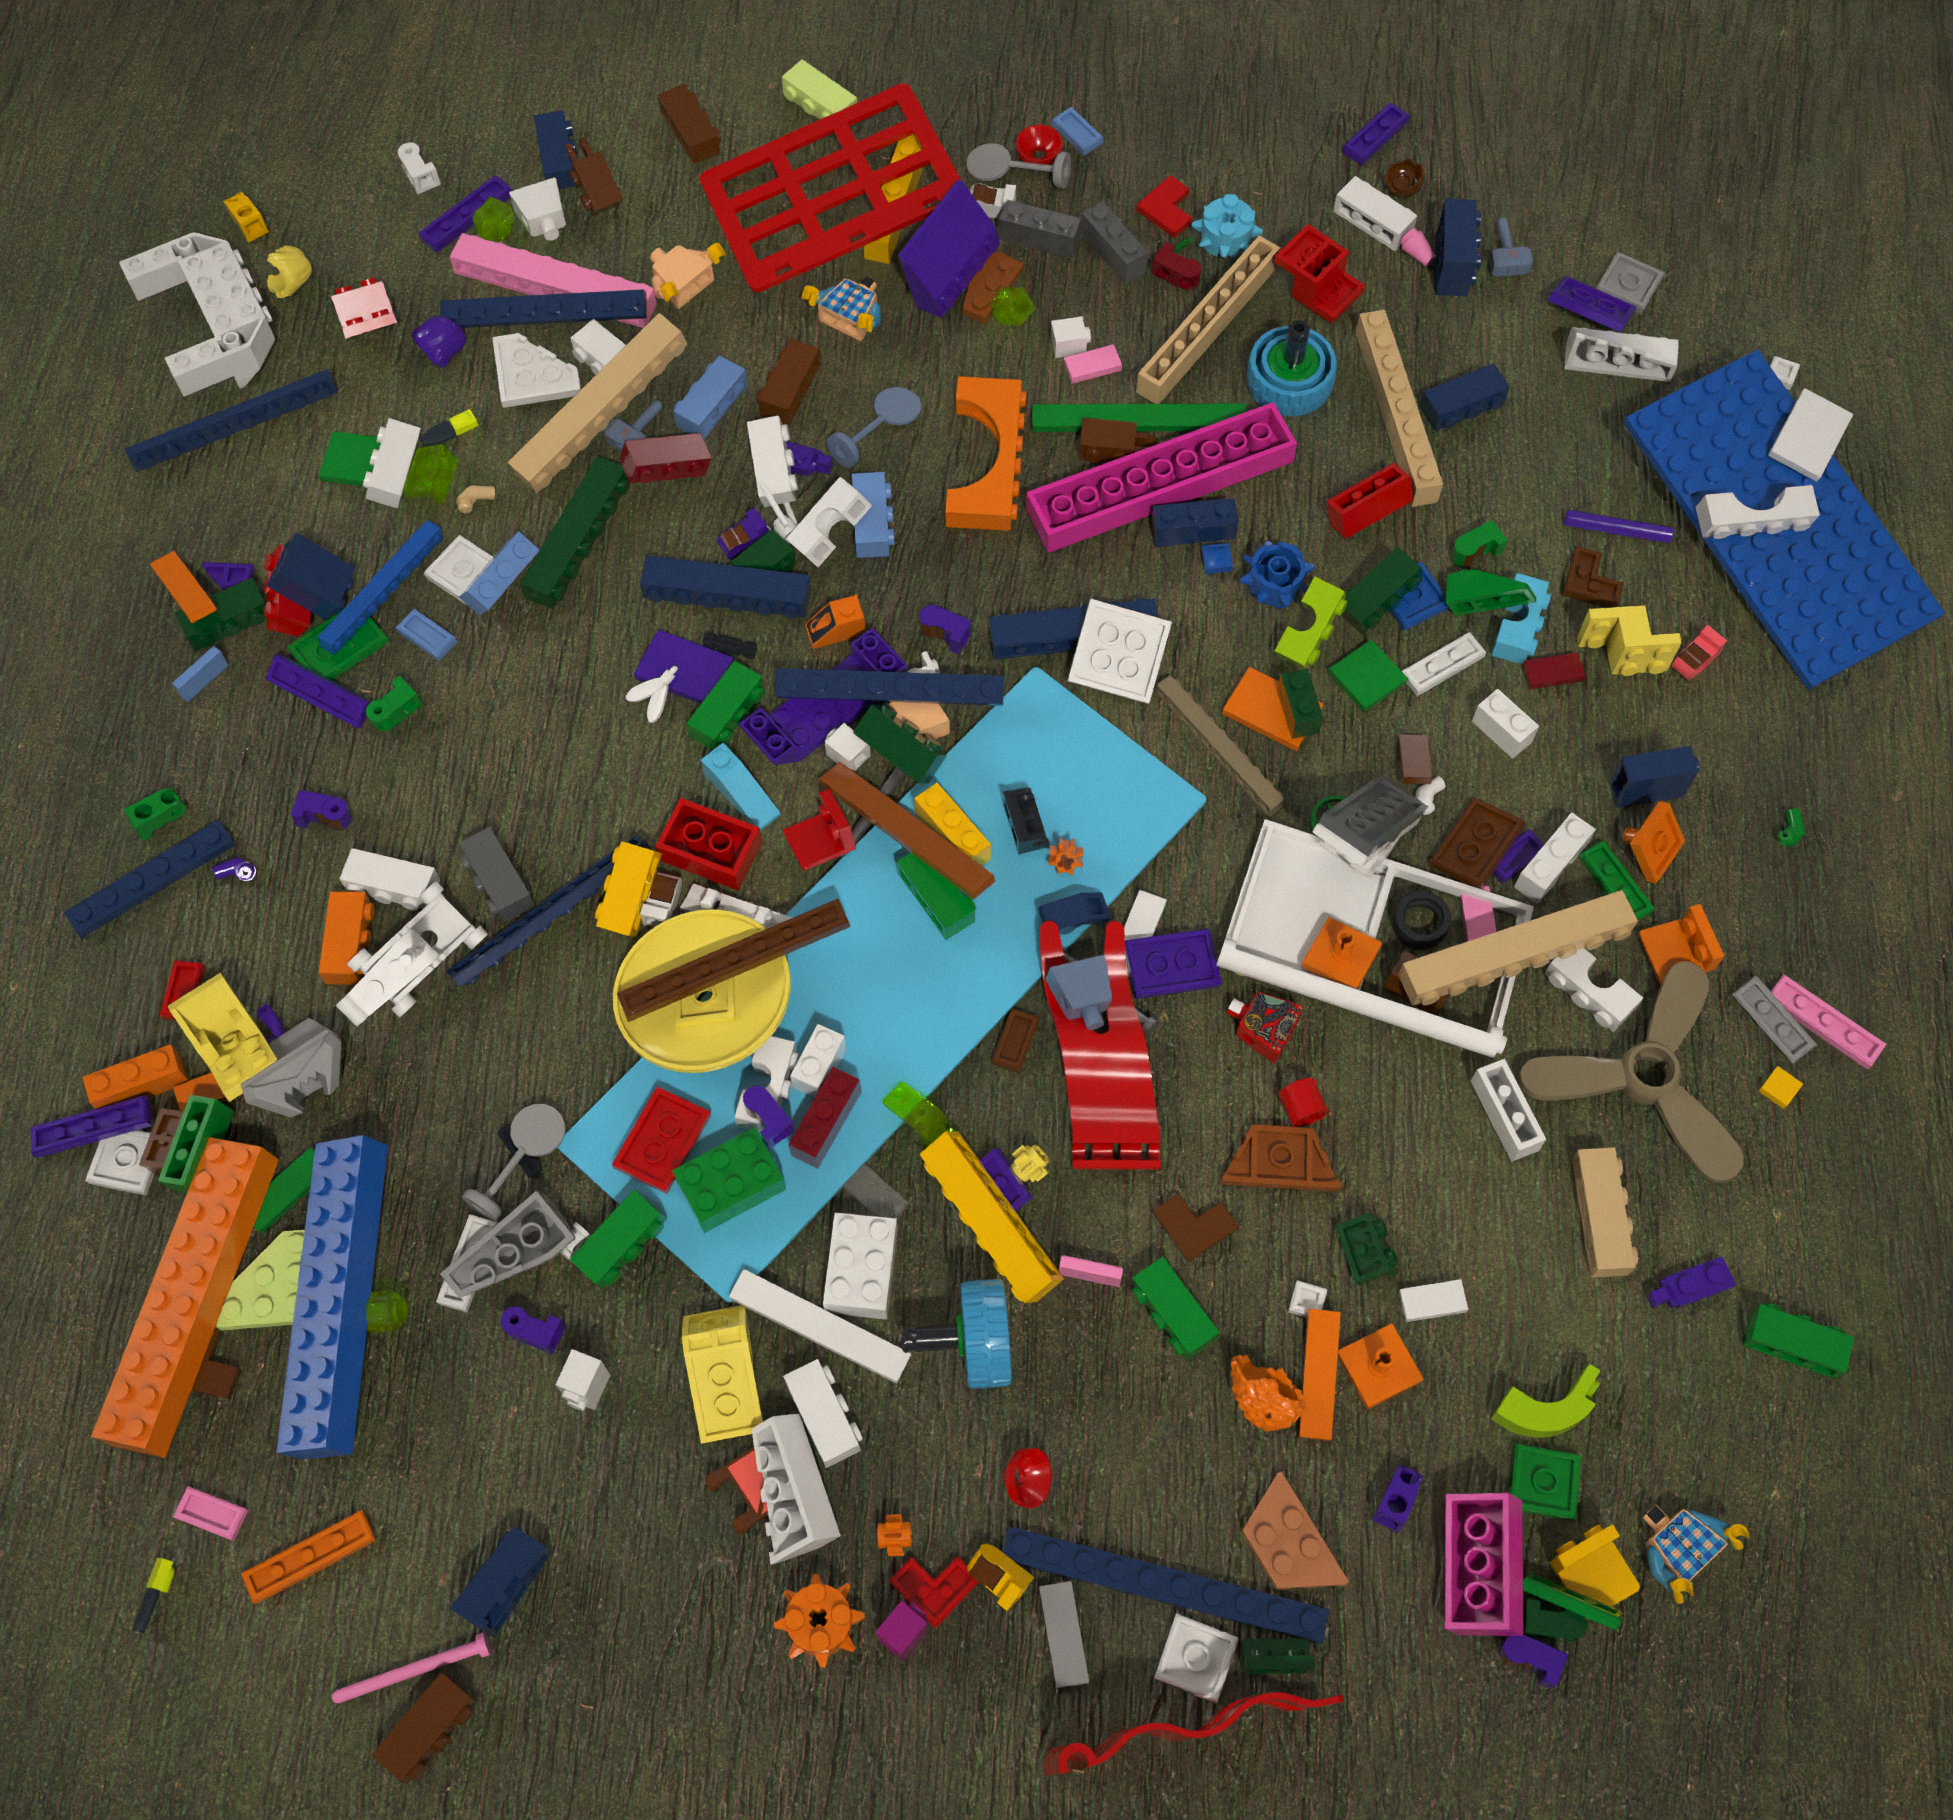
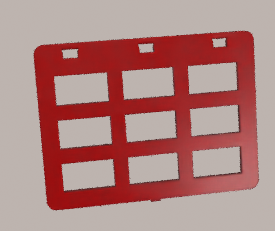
M898 84L708 169L700 176L701 185L749 288L753 292L767 290L927 218L938 204L924 209V206L934 201L940 203L956 181L961 180L908 84ZM899 105L906 118L905 121L858 142L856 141L849 126ZM835 133L842 149L798 169H792L786 154ZM910 135H915L922 148L921 151L874 172L872 171L865 158L866 155ZM768 162L772 163L778 175L777 178L733 198H728L721 183ZM851 164L858 179L809 201L807 200L800 186L801 184L843 165ZM931 165L939 179L938 181L888 202L880 186L924 166ZM786 191L793 208L743 230L736 213ZM866 193L873 210L823 232L815 215ZM801 222L808 239L764 259L757 260L750 244ZM864 233L865 237L851 243L850 239ZM790 266L791 270L777 276L776 272Z

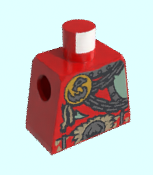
M1257 992L1250 1005L1234 998L1226 1014L1241 1021L1236 1036L1270 1062L1276 1064L1301 1017L1304 1007Z

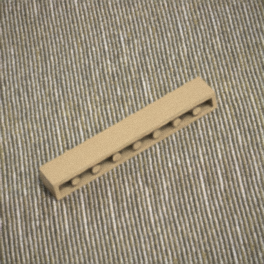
M1260 235L1253 241L1138 373L1136 393L1154 404L1162 402L1277 269L1278 265L1274 263L1275 255L1280 251L1279 246Z
M1384 309L1359 314L1355 335L1397 464L1410 475L1413 501L1410 502L1411 507L1438 503L1443 482L1386 311Z
M658 313L507 462L514 473L536 493L542 488L547 487L551 483L552 478L561 469L566 468L577 453L584 450L599 432L605 430L609 422L618 413L623 412L628 403L637 394L642 393L647 384L655 376L660 375L674 357L679 356L688 344L682 332L663 315Z
M1623 890L1405 962L1402 964L1398 976L1412 1006L1420 1003L1430 1005L1438 1001L1441 996L1447 994L1456 996L1474 985H1478V987L1486 986L1497 977L1503 975L1506 978L1513 977L1522 972V969L1530 966L1540 968L1556 957L1566 959L1575 955L1577 950L1583 948L1593 950L1603 945L1604 941L1613 938L1615 941L1623 940L1632 934L1631 931L1638 920Z

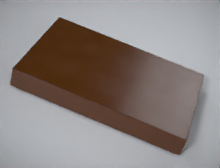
M1474 797L1430 859V866L1469 886L1483 889L1524 830L1526 821Z

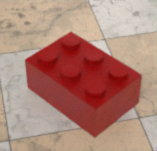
M680 798L655 847L657 852L662 853L660 857L661 862L739 891L763 842L760 827Z

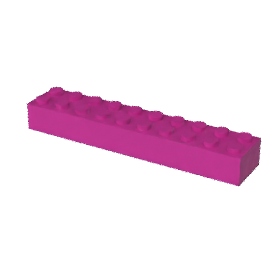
M1272 402L1026 492V512L1047 553L1152 515L1153 506L1185 503L1293 463L1297 442L1276 405Z

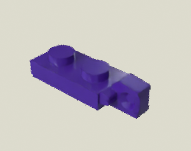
M786 441L787 449L792 450L794 465L790 466L792 473L808 476L816 471L830 475L833 468L832 457L824 455L821 451Z
M1719 1257L1665 1277L1658 1282L1661 1288L1651 1291L1650 1295H1647L1646 1298L1651 1308L1668 1302L1670 1308L1676 1307L1678 1309L1732 1289L1736 1286V1283L1723 1257Z

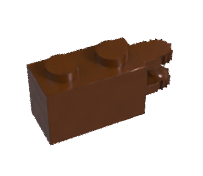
M582 137L579 139V145L585 158L578 160L576 152L570 143L564 145L572 164L571 172H569L571 181L575 187L579 186L583 196H580L585 210H590L592 216H595L620 205L623 198L601 151L593 154L586 138Z
M1083 418L1079 460L1091 463H1108L1146 449L1145 447L1154 446L1157 438L1150 433L1136 432L1137 423Z

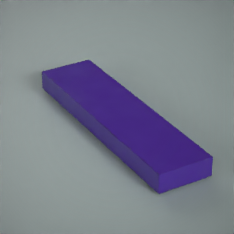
M493 176L418 233L420 240L435 253L439 252L510 198L509 192L513 191L512 188L498 176Z
M282 654L274 655L265 680L356 728H362L367 716L366 708L371 701Z
M143 1095L30 1127L31 1155L40 1158L152 1126L150 1098Z

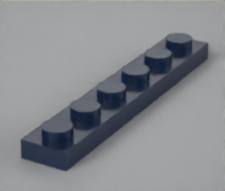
M216 820L68 909L64 914L79 937L83 938L229 850L235 844L221 822Z

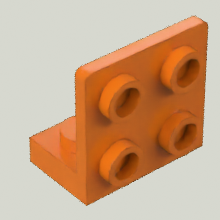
M1701 904L1689 907L1682 919L1640 930L1638 933L1640 942L1660 985L1666 972L1676 963L1683 961L1692 962L1700 966L1706 973L1715 970L1725 957Z

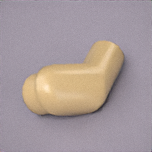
M469 486L457 498L456 503L459 511L462 513L471 512L473 504L478 499L494 500L495 488L494 486Z

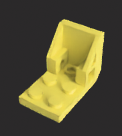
M221 973L167 1006L196 1051L210 1068L221 1091L229 1102L243 1094L241 1083L278 1060L263 1033Z
M740 1305L683 1316V1351L701 1444L752 1434V1429L763 1423V1417L753 1369V1355L746 1307Z

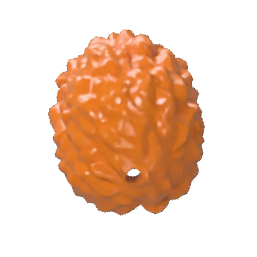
M1239 1354L1232 1358V1370L1230 1372L1233 1378L1232 1391L1235 1395V1400L1239 1402V1408L1244 1411V1417L1253 1425L1266 1432L1291 1427L1293 1422H1296L1302 1416V1412L1306 1408V1400L1302 1395V1391L1297 1389L1295 1385H1292V1380L1287 1378L1283 1368H1279L1277 1371L1273 1367L1268 1369L1265 1367L1258 1368L1251 1363L1248 1355L1242 1356Z

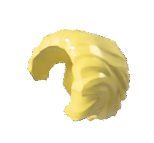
M283 246L275 250L276 253L269 254L267 261L277 267L280 272L276 276L270 274L267 280L269 291L275 293L277 298L292 296L306 283L312 271L309 260L299 248Z

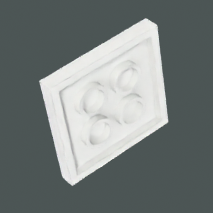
M1090 599L1067 681L1149 704L1172 622Z

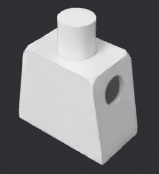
M555 177L509 192L513 209L531 236L535 237L543 234L546 240H554L559 236L558 229L563 228L566 223Z

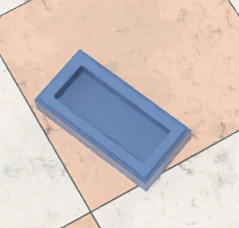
M1072 107L1052 119V126L1083 156L1103 144V136Z
M413 609L396 627L399 634L438 661L457 643L455 636L416 609Z
M213 646L172 684L180 697L188 703L228 666V663L221 651Z

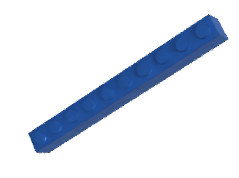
M426 520L317 637L320 647L333 655L340 651L344 644L353 638L356 631L365 625L367 619L376 613L378 607L387 601L389 595L398 589L402 581L409 577L410 573L420 565L421 561L431 553L436 545L440 544L443 538L441 528Z

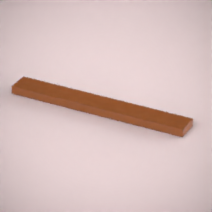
M841 762L837 763L819 778L821 786L825 789H830L832 794L972 899L978 897L995 882V877L991 872Z

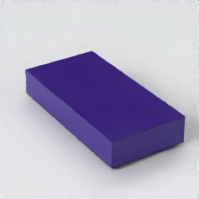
M1531 829L1527 830L1517 838L1493 875L1501 884L1505 883L1523 871L1544 844Z

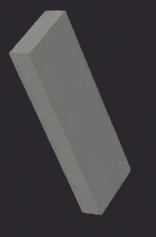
M1754 976L1732 994L1793 1064L1817 1046L1814 1040L1757 976Z
M1072 1581L1039 1586L1056 1689L1089 1684Z

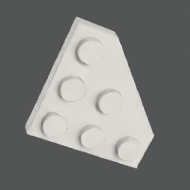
M519 333L492 337L503 408L574 397L581 390L579 373L576 366L562 362L557 359L555 354L540 345L538 347L528 342L526 337Z

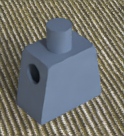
M1105 955L1051 967L1046 981L1065 1017L1070 1020L1083 1017L1087 1030H1094L1103 1026L1104 1022L1100 1012L1106 1011L1112 1001Z

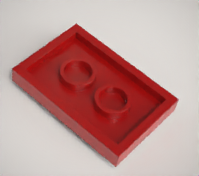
M657 1086L613 1161L612 1167L650 1187L668 1194L675 1181L672 1170L685 1164L711 1118V1112Z

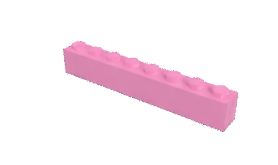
M462 233L449 256L455 274L528 295L644 289L647 292V318L618 320L642 328L648 324L657 305L654 288L646 284H638L619 276H610L598 270H590L573 263L555 260L549 256L530 253L525 249L509 247L500 242L488 241L476 235L471 236Z

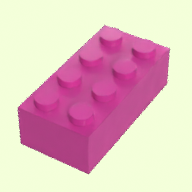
M1510 1493L1446 1494L1445 1629L1457 1635L1523 1636L1522 1500Z

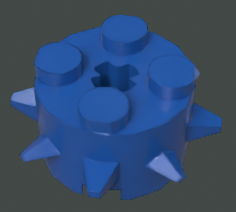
M1267 541L1265 545L1255 552L1254 556H1244V559L1251 567L1250 572L1240 578L1241 584L1249 585L1250 594L1259 603L1281 609L1290 606V603L1300 596L1301 591H1307L1309 586L1304 582L1305 575L1314 570L1315 567L1314 564L1304 562L1303 554L1296 545L1293 546L1284 542H1278V545H1273L1270 541Z

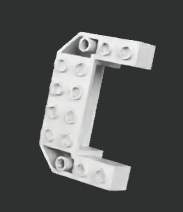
M192 232L119 262L138 301L188 281L215 336L212 339L165 357L183 396L233 376L239 388H243L260 370L275 341L268 324L273 320L266 306L260 307L259 303L263 302L257 288L250 287V284L254 282L247 268L241 269L240 266L244 265V262L237 249L232 251L228 241Z

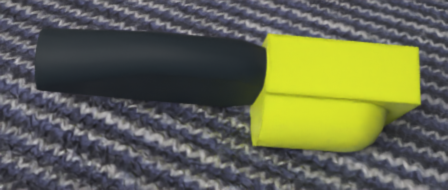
M471 410L464 411L449 418V421H443L431 427L419 438L422 446L426 447L444 443L454 438L455 435L458 436L479 426Z
M163 1558L156 1559L146 1586L148 1590L145 1593L132 1631L145 1633L159 1592L168 1593L175 1573L172 1567L173 1561Z

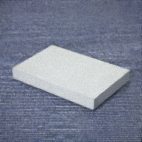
M1804 388L1768 456L1817 482L1822 476L1853 414Z

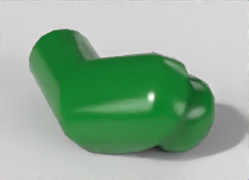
M1798 808L1785 812L1788 826L1778 834V841L1782 846L1792 847L1805 835L1801 812Z

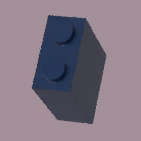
M295 533L284 545L267 583V587L327 620L334 612L338 614L346 602L343 595L353 585L354 579L351 576L355 567Z
M1690 746L1622 757L1609 782L1616 807L1621 808L1683 798L1699 772V761L1696 756H1693Z

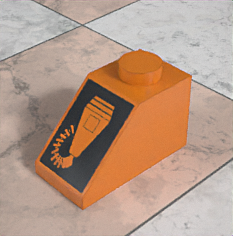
M857 595L829 602L805 623L813 649L860 637L866 633L865 618Z

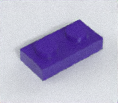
M994 1148L980 1160L1016 1212L1033 1198L1031 1192L1014 1173L1011 1164L999 1148Z

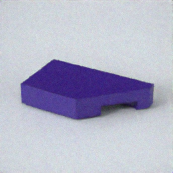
M202 563L204 570L222 591L249 578L254 579L256 570L253 564Z

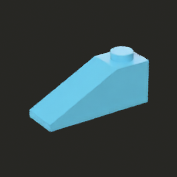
M724 743L701 759L704 775L750 824L760 827V831H762L781 816L780 811L743 763Z

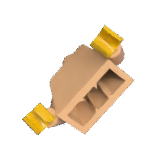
M720 243L712 244L708 247L707 251L686 249L680 245L675 246L668 253L664 252L661 248L655 249L650 256V260L654 263L652 266L654 275L652 285L655 296L658 299H665L666 302L671 301L680 309L714 281L711 263L718 264L720 262L719 257L726 255Z

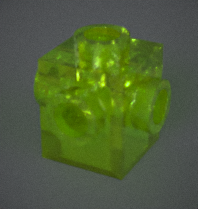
M489 196L481 208L475 211L473 216L477 235L482 239L495 243L501 242L504 237L508 236L516 223L512 207Z
M1006 286L996 293L997 297L989 303L993 309L995 319L1001 325H1013L1014 327L1025 322L1027 317L1036 310L1024 287L1010 288Z

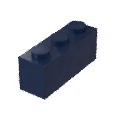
M563 110L533 115L545 180L555 177L558 189L575 187L569 175L572 164L564 145L570 143L577 155L574 139L569 140V136H574L571 120H565Z
M1493 363L1424 391L1420 409L1435 431L1442 428H1451L1457 422L1467 418L1473 419L1484 411L1501 407L1506 401L1510 387Z
M1235 498L1153 506L1151 527L1155 547L1236 539L1239 520Z

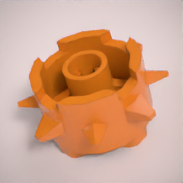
M813 1574L811 1584L802 1588L799 1592L785 1590L784 1595L789 1602L786 1608V1615L784 1618L774 1622V1628L788 1632L793 1643L788 1654L791 1659L805 1652L810 1656H816L820 1668H826L829 1654H834L841 1648L850 1652L856 1649L850 1639L852 1625L865 1619V1613L850 1609L849 1603L846 1600L850 1589L848 1583L835 1589L829 1585H823L819 1574ZM826 1614L824 1617L827 1622L826 1625L818 1624L815 1628L811 1626L814 1623L812 1619L814 1615Z

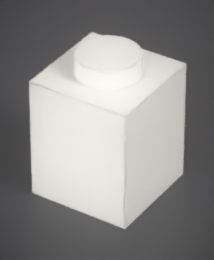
M1082 316L1051 321V341L1055 358L1086 352L1087 343L1091 342L1089 326H1084Z
M843 723L838 729H833L825 739L826 755L836 763L841 762L855 772L871 756L870 746L853 734L854 730Z

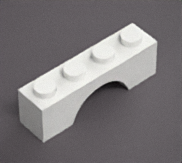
M1812 485L1786 487L1775 499L1774 507L1768 510H1754L1746 507L1732 492L1705 495L1696 506L1702 537H1714L1715 539H1722L1735 534L1750 536L1756 532L1775 534L1788 529L1804 531L1810 528L1812 523L1820 516Z

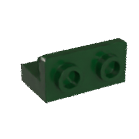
M1368 1212L1335 1226L1355 1284L1362 1285L1385 1275L1394 1276L1398 1274L1396 1265L1399 1264V1260L1395 1250L1388 1246L1385 1238L1388 1235V1229L1382 1218H1378V1216Z
M1244 1639L1242 1641L1243 1674H1310L1315 1670L1314 1655L1309 1653L1308 1639Z

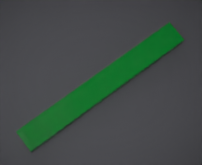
M1032 404V432H1082L1083 418L1137 423L1136 432L1195 431L1245 413L1246 409L1245 404Z

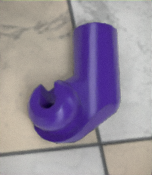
M238 857L212 866L217 880L233 875L243 881H250L256 875V869L253 864Z

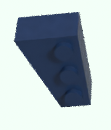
M514 1526L510 1532L506 1531L497 1544V1549L481 1566L478 1573L451 1605L450 1609L495 1638L552 1551Z

